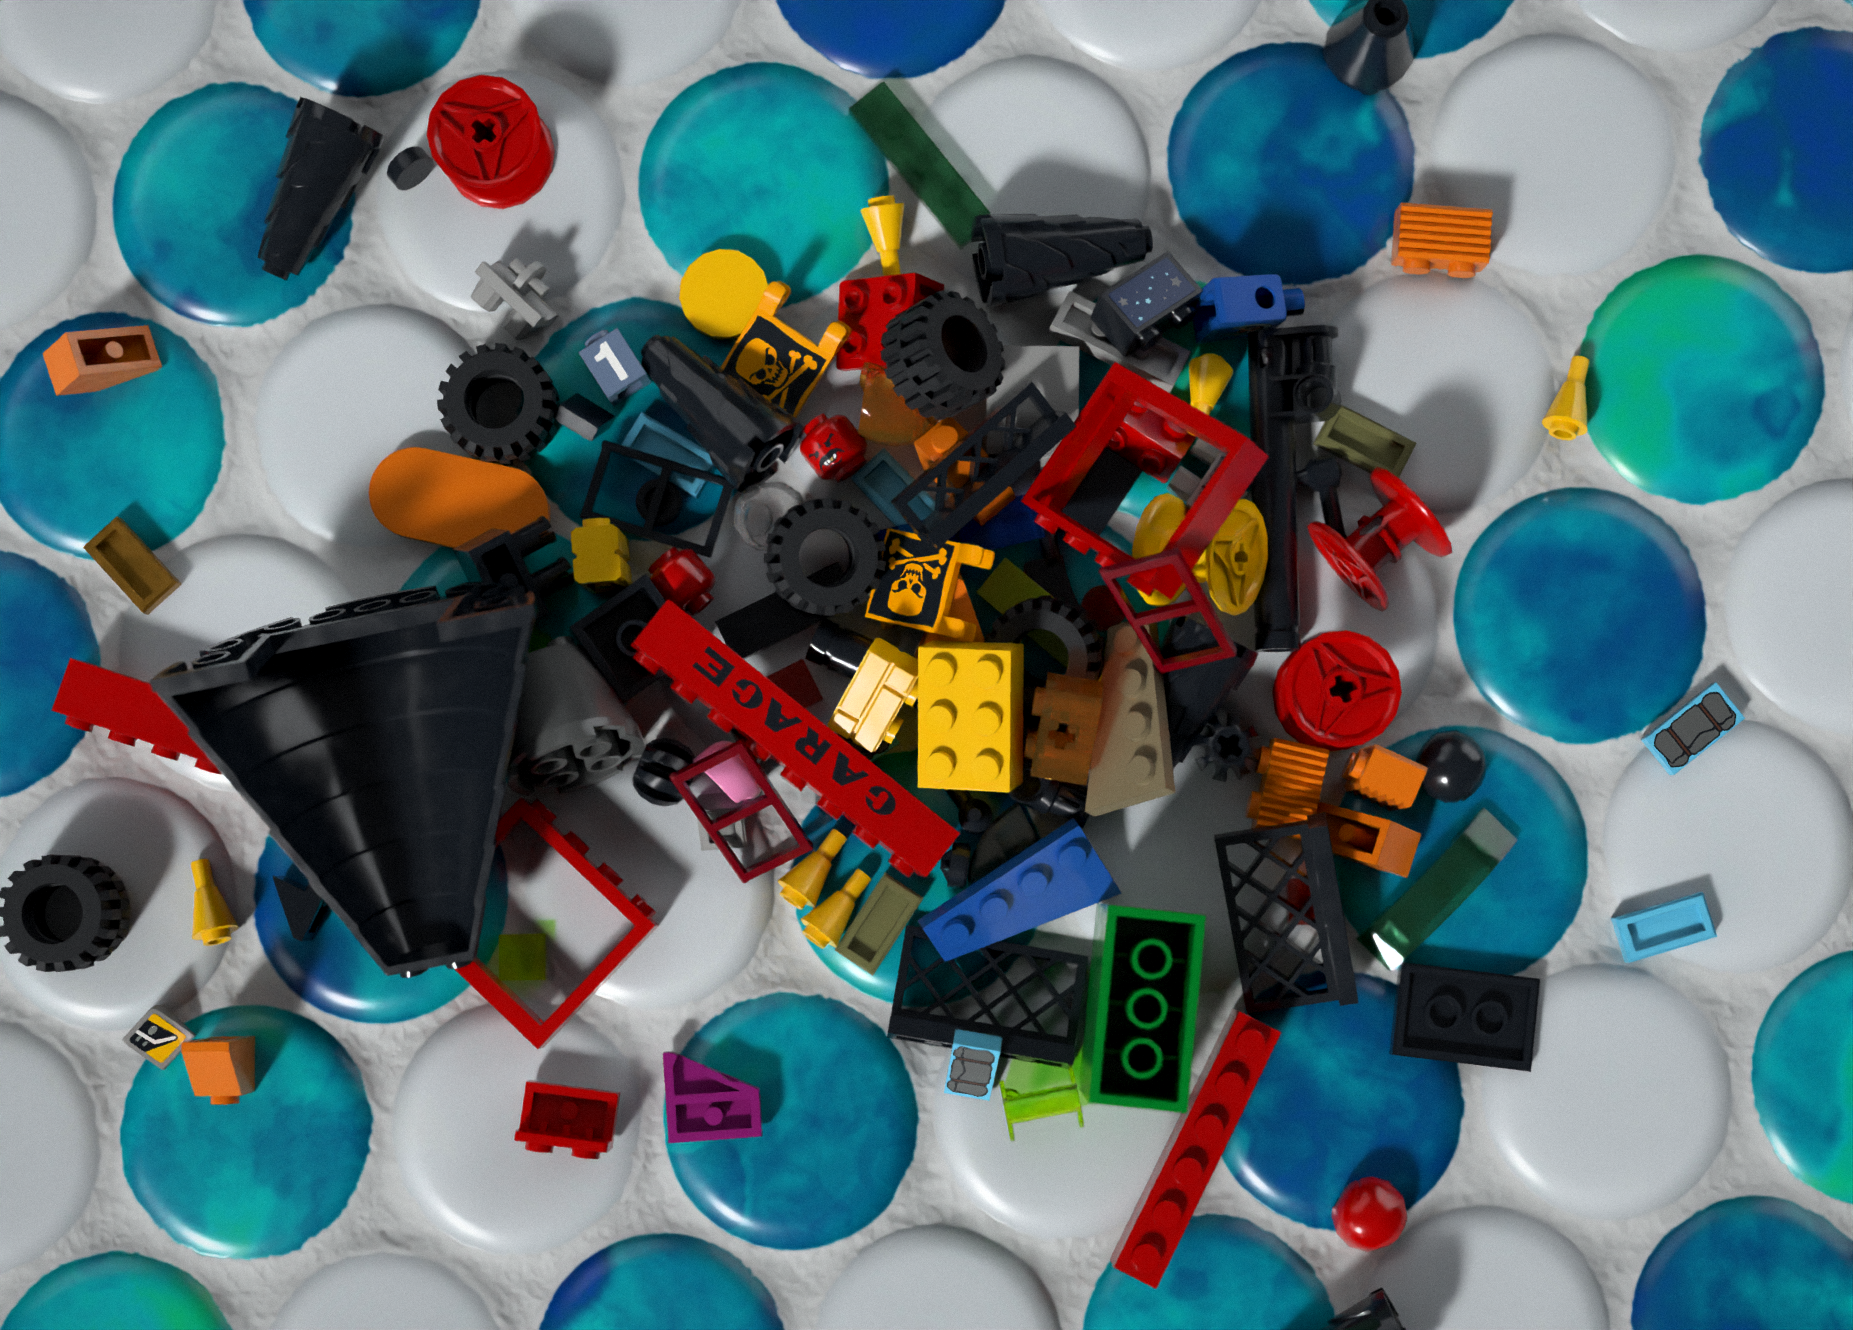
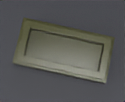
M1341 405L1338 413L1333 418L1324 421L1313 445L1370 474L1376 467H1381L1399 478L1416 442Z
M885 872L844 934L837 948H835V951L871 975H874L924 897Z

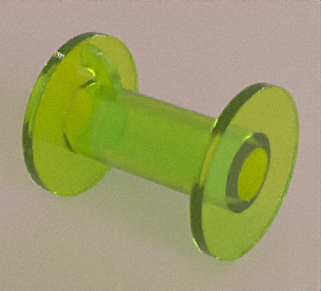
M1072 1067L1067 1068L1070 1084L1020 1094L1015 1089H1005L1004 1080L999 1081L1010 1142L1015 1141L1012 1124L1075 1112L1079 1128L1084 1127L1081 1103Z

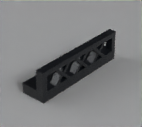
M1027 381L890 502L924 544L940 548L1077 426L1066 412L1053 410L1035 384ZM1029 397L1042 416L1029 428L1015 427L1016 408ZM1006 417L1005 426L997 425ZM990 430L1004 431L1003 451L995 458L980 457L982 437ZM1014 432L1022 433L1013 441ZM972 447L971 456L963 455ZM956 460L970 461L969 480L961 488L946 487L948 467ZM980 462L988 463L979 471ZM937 478V486H930L929 484ZM921 491L936 492L934 511L921 522L907 503ZM945 493H954L945 501Z

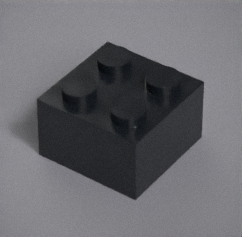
M647 574L569 627L572 637L578 645H582L624 704L666 675L661 669L654 675L633 658L637 650L630 645L665 602V599Z

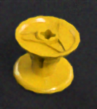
M1170 493L1155 496L1144 508L1136 526L1132 547L1133 558L1137 559L1160 553L1189 511L1182 499ZM1240 499L1192 569L1198 583L1207 581L1210 596L1221 611L1233 616L1246 612L1253 604L1265 577L1268 560V536L1263 516L1254 503L1246 499ZM1183 583L1172 600L1154 590L1150 597L1139 590L1138 592L1147 604L1160 608L1174 603L1184 592L1186 586Z

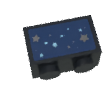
M1167 251L1101 293L1090 319L1125 358L1139 348L1143 352L1152 348L1162 338L1163 333L1174 326L1178 330L1187 325L1197 314L1195 306L1203 290Z

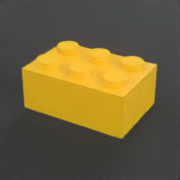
M933 640L918 647V788L1011 792L1023 783L1024 644Z

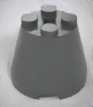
M557 637L549 641L546 648L527 654L528 665L516 715L518 722L506 773L507 782L512 791L529 796L535 792L534 788L557 787L559 794L579 790L624 771L621 764L622 761L632 754L633 756L643 754L645 744L638 724L582 645L575 644L573 637Z

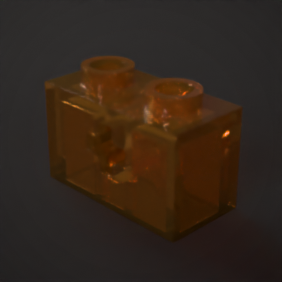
M1048 672L1045 688L1036 687L1031 715L1040 716L1037 731L1028 730L1023 758L1032 759L1030 776L1080 785L1087 784L1103 702L1104 682ZM1059 723L1068 724L1065 733L1056 731L1059 728Z

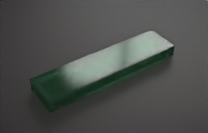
M883 81L849 107V114L954 244L961 250L971 242L974 217L991 213Z

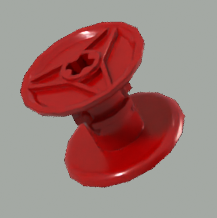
M478 75L459 80L440 95L429 115L427 139L433 159L463 197L481 207L506 209L524 204L542 190L552 173L555 148L549 128L539 117L536 105L523 88L503 77Z
M1376 467L1371 472L1370 479L1372 488L1383 505L1382 508L1371 517L1362 516L1357 521L1359 527L1347 538H1344L1329 525L1319 521H1314L1307 527L1309 535L1318 551L1342 581L1372 608L1383 612L1389 606V599L1386 589L1376 575L1378 570L1389 561L1394 564L1402 558L1401 551L1412 541L1427 552L1438 557H1446L1451 554L1452 546L1444 528L1417 494L1387 469ZM1380 525V526H1379L1376 530H1374L1372 533H1367V532H1369L1374 526Z
M1344 630L1323 633L1305 643L1299 651L1291 652L1277 671L1272 694L1275 714L1287 734L1301 744L1328 749L1331 752L1348 750L1353 746L1363 745L1381 735L1397 714L1402 689L1399 670L1389 652L1369 636ZM1340 688L1342 696L1332 697L1329 689Z

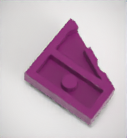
M673 1051L663 1052L668 1143L761 1137L763 1135L759 1087Z

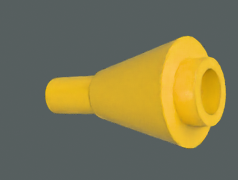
M894 195L868 199V207L860 209V212L877 253H880L883 276L901 274L898 250L900 249L904 203H895Z
M1208 353L1195 357L1189 362L1191 405L1207 415L1215 407L1233 375L1232 367L1221 356Z
M1572 357L1566 382L1561 386L1542 420V425L1549 430V434L1557 439L1574 440L1576 436L1584 435L1588 431L1586 387L1584 384L1590 360L1586 357Z
M832 829L816 852L810 853L777 880L783 887L779 894L787 902L800 910L805 905L815 908L830 871L831 861L847 841V838L839 831Z
M209 859L195 860L190 863L196 887L194 892L192 939L202 940L204 946L225 943L232 939L231 933L238 930L239 926L220 890L214 884Z
M856 869L840 891L833 893L800 919L806 926L802 934L821 949H824L827 944L837 948L854 909V902L870 883L871 878L860 869Z

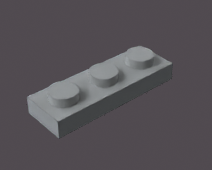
M1069 291L1049 328L1048 334L1071 346H1079V350L1111 366L1116 362L1170 393L1191 351L1162 337L1149 350L1143 352L1139 348L1124 358L1090 319L1096 303Z

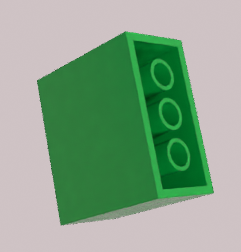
M1097 903L1078 1087L1088 1103L1187 1113L1206 915Z

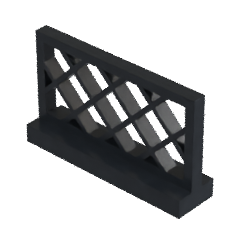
M1326 812L1307 815V820L1215 834V846L1246 1013L1339 1000L1340 1006L1359 1003ZM1300 834L1303 850L1292 864L1271 851L1280 837ZM1269 839L1264 846L1258 842ZM1246 843L1258 851L1259 854L1247 870L1243 871L1228 860L1226 846ZM1265 857L1286 870L1273 890L1252 877V874ZM1304 860L1307 875L1298 869ZM1231 873L1240 878L1234 887ZM1292 876H1295L1310 887L1311 894L1300 908L1279 895ZM1246 883L1267 896L1254 915L1236 903L1235 897ZM1273 901L1294 915L1281 933L1260 921ZM1312 904L1315 919L1306 913ZM1239 917L1248 922L1243 930H1241ZM1300 920L1318 932V938L1308 952L1287 939ZM1254 927L1275 940L1261 959L1245 949L1244 946L1245 938ZM1281 945L1302 958L1289 977L1268 964ZM1320 948L1323 962L1314 957ZM1247 960L1255 965L1250 974ZM1311 964L1325 974L1327 988L1308 991L1295 981L1306 966ZM1262 970L1282 983V986L1274 996L1254 999L1252 983ZM1289 989L1295 992L1286 994Z
M906 925L887 1038L952 1049L955 1030L960 1029L1002 1037L999 1055L1001 1058L1065 1069L1072 1067L1088 956L998 941L979 949L989 964L969 978L965 976L954 959L947 961L962 983L943 997H940L926 975L945 963V961L941 957L924 970H921L911 956L913 938L930 939L921 927ZM988 950L1003 954L994 960ZM1011 955L1024 956L1034 972L1013 986L998 964ZM1033 958L1047 960L1048 962L1039 967ZM1057 962L1077 965L1074 984L1060 994L1043 973ZM910 964L917 975L906 982ZM993 969L1008 991L986 1005L971 983ZM1036 977H1039L1053 999L1032 1013L1017 991ZM919 980L922 981L935 999L933 1004L921 1012L901 1009L904 991ZM964 988H967L981 1008L980 1011L967 1020L955 1018L945 1004L947 1000ZM1073 992L1069 1009L1063 998ZM1011 995L1027 1016V1018L1013 1028L1001 1026L990 1011ZM1057 1003L1069 1019L1066 1037L1047 1034L1036 1018ZM940 1006L946 1016L930 1013ZM985 1014L992 1024L977 1022L976 1020ZM1031 1022L1038 1032L1021 1028Z

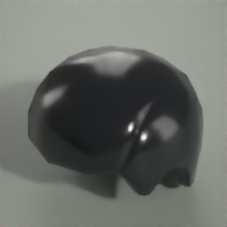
M1458 730L1437 732L1431 735L1417 754L1416 762L1428 767L1421 784L1422 788L1429 796L1444 803H1457L1458 801L1468 799L1482 785L1486 776L1487 764L1483 750L1472 736Z

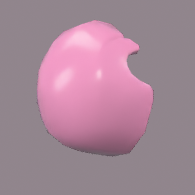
M719 741L711 744L693 759V763L733 744V742ZM739 755L704 771L735 803L742 801L740 806L754 800L761 791V787Z

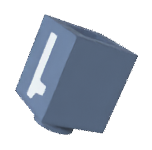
M618 328L610 333L608 330H602L594 334L585 342L586 348L578 352L613 407L652 383Z

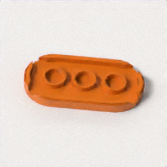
M409 447L393 452L377 466L369 485L370 506L375 517L385 528L407 539L454 549L492 528L509 530L511 534L541 516H544L550 523V504L544 490L526 472L513 467L436 450Z

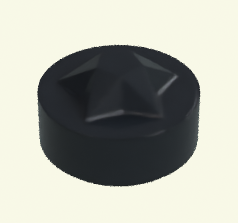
M954 841L952 849L942 856L940 869L947 880V887L959 889L966 887L971 852L969 843Z

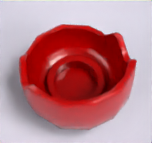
M1364 1177L1348 1184L1332 1208V1219L1337 1235L1349 1247L1366 1252L1393 1244L1404 1230L1408 1217L1403 1195L1390 1181L1376 1177Z

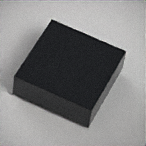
M576 393L559 404L553 418L588 441H593L610 428L615 416Z

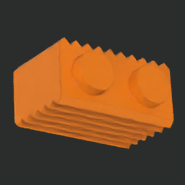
M1401 202L1394 212L1391 265L1402 266L1403 272L1408 274L1430 273V269L1436 268L1448 270V275L1451 277H1474L1476 272H1481L1490 260L1492 209Z
M1279 738L1270 739L1269 747H1260L1262 750L1259 762H1256L1255 772L1263 774L1259 792L1251 791L1246 807L1245 817L1253 819L1251 829L1307 820V815L1316 814L1330 750ZM1300 834L1286 836L1288 838L1297 839L1301 841Z
M1374 744L1363 749L1361 748L1357 754L1352 752L1344 765L1341 777L1347 779L1344 785L1346 792L1353 791L1355 796L1362 795L1363 800L1370 798L1371 803L1378 802L1380 807L1386 806L1388 811L1412 806L1428 767Z

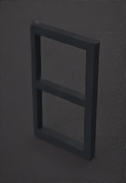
M604 440L601 444V453L580 518L584 520L590 518H609L610 524H613L620 531L681 550L692 549L698 555L711 558L735 487L724 476ZM612 452L662 467L644 527L593 512ZM672 471L723 486L705 546L654 531Z

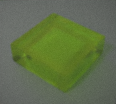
M546 933L499 934L500 981L547 980Z

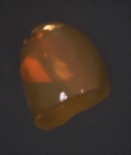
M865 362L860 373V386L864 394L858 435L865 440L880 445L896 447L914 445V442L935 426L939 420H935L933 416L929 418L923 417L919 414L918 408L911 410L905 405L903 396H897L892 389L895 387L892 380L886 377L884 370L887 367Z

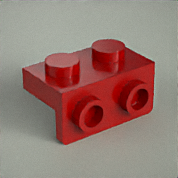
M1135 402L1105 447L1122 456L1161 483H1167L1196 439V436L1190 435L1183 428L1140 403Z
M528 1080L525 1085L520 1127L515 1130L514 1140L526 1142L525 1150L553 1153L554 1146L572 1148L571 1156L599 1159L600 1152L607 1153L613 1148L621 1092Z

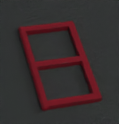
M1179 548L1103 566L1099 569L1100 575L1159 673L1163 674L1236 656L1237 649ZM1173 564L1193 599L1136 613L1116 578ZM1201 612L1220 646L1164 659L1144 625Z
M743 739L669 775L677 790L742 883H747L749 880L813 850L812 842ZM739 755L765 794L711 820L685 781ZM773 805L798 843L752 866L744 868L719 830Z

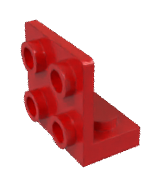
M916 272L841 281L839 285L838 321L848 325L851 328V334L836 355V368L842 371L886 368V363L881 360V350L885 348L881 343L882 334L887 331L886 325L888 322L895 318L897 314L936 292L944 291L945 284Z

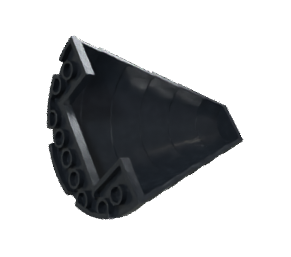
M465 582L445 591L446 596L441 597L435 585L386 593L325 607V612L316 614L308 619L310 624L302 626L300 618L290 617L264 625L200 650V657L191 662L192 668L190 669L187 668L185 661L176 662L149 680L152 691L158 693L159 697L189 729L188 735L270 828L268 834L309 879L308 883L350 929L354 937L387 976L400 974L403 978H410L423 974L428 968L446 965L448 969H457L471 964L477 958L487 901L485 892L497 843L495 835L506 790V773L518 722L516 715L528 665V649L538 611L534 592L526 593L523 585L506 582Z

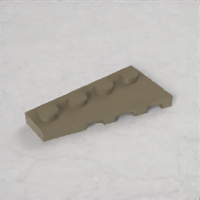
M1129 621L1109 627L1107 632L1085 812L1094 817L1175 793L1163 674L1159 673ZM1157 622L1144 625L1160 651Z

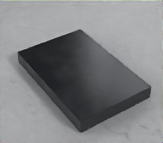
M1399 962L1389 1054L1531 1072L1540 979Z

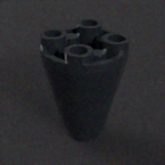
M1364 0L1350 6L1335 18L1326 34L1323 58L1339 82L1364 95H1374L1380 90L1390 88L1403 78L1413 61L1415 48L1407 6L1402 0Z

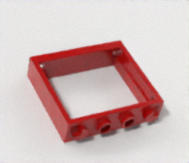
M1114 362L1074 421L1077 427L1062 439L1021 502L1038 513L1034 522L1054 535L1058 528L1066 532L1062 540L1082 554L1086 555L1090 548L1096 551L1098 555L1094 561L1101 566H1109L1135 559L1061 511L1134 403L1138 402L1227 454L1161 551L1179 548L1192 570L1269 456L1248 437ZM1173 564L1133 573L1127 580L1129 584L1149 597L1156 590L1172 600L1183 584Z
M520 798L498 821L495 835L497 838L496 847L522 820H525L635 925L545 1022L478 957L471 964L454 969L537 1049H541L554 1038L659 925L652 919L657 912L644 898L636 894L631 899L618 887L624 880L608 864L603 862L597 867L585 855L590 850V847L571 830L564 835L552 824L557 816L539 799H536L531 804L527 799Z

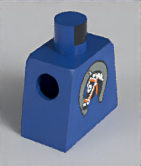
M1277 274L1213 278L1202 288L1203 292L1195 306L1197 314L1192 320L1196 344L1245 338L1252 331L1278 327L1286 320V317L1303 315L1305 309L1303 291L1301 288L1283 290L1281 278Z

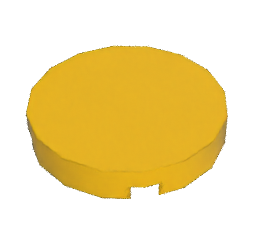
M718 249L702 254L688 266L681 279L679 299L686 319L697 332L715 340L737 339L756 310L768 283L764 271L753 258L737 250Z

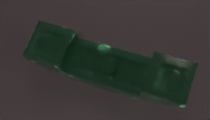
M1482 808L1451 840L1452 843L1391 906H1387L1355 938L1388 971L1393 970L1422 944L1473 893L1516 843L1517 839L1485 808Z

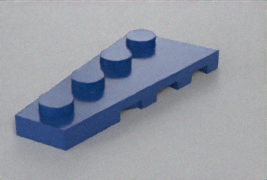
M1072 818L920 918L918 922L943 960L947 962L1122 893L1075 819Z

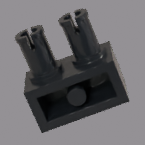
M544 516L537 518V520L511 534L509 530L492 528L452 549L468 582L514 583L523 585L526 593L533 591L538 607L536 620L549 613L543 598L576 582L574 581V572L568 573L567 571L571 569V566L564 557L558 558L557 561L530 574L523 560L529 554L557 541L554 531H546L552 528V526Z

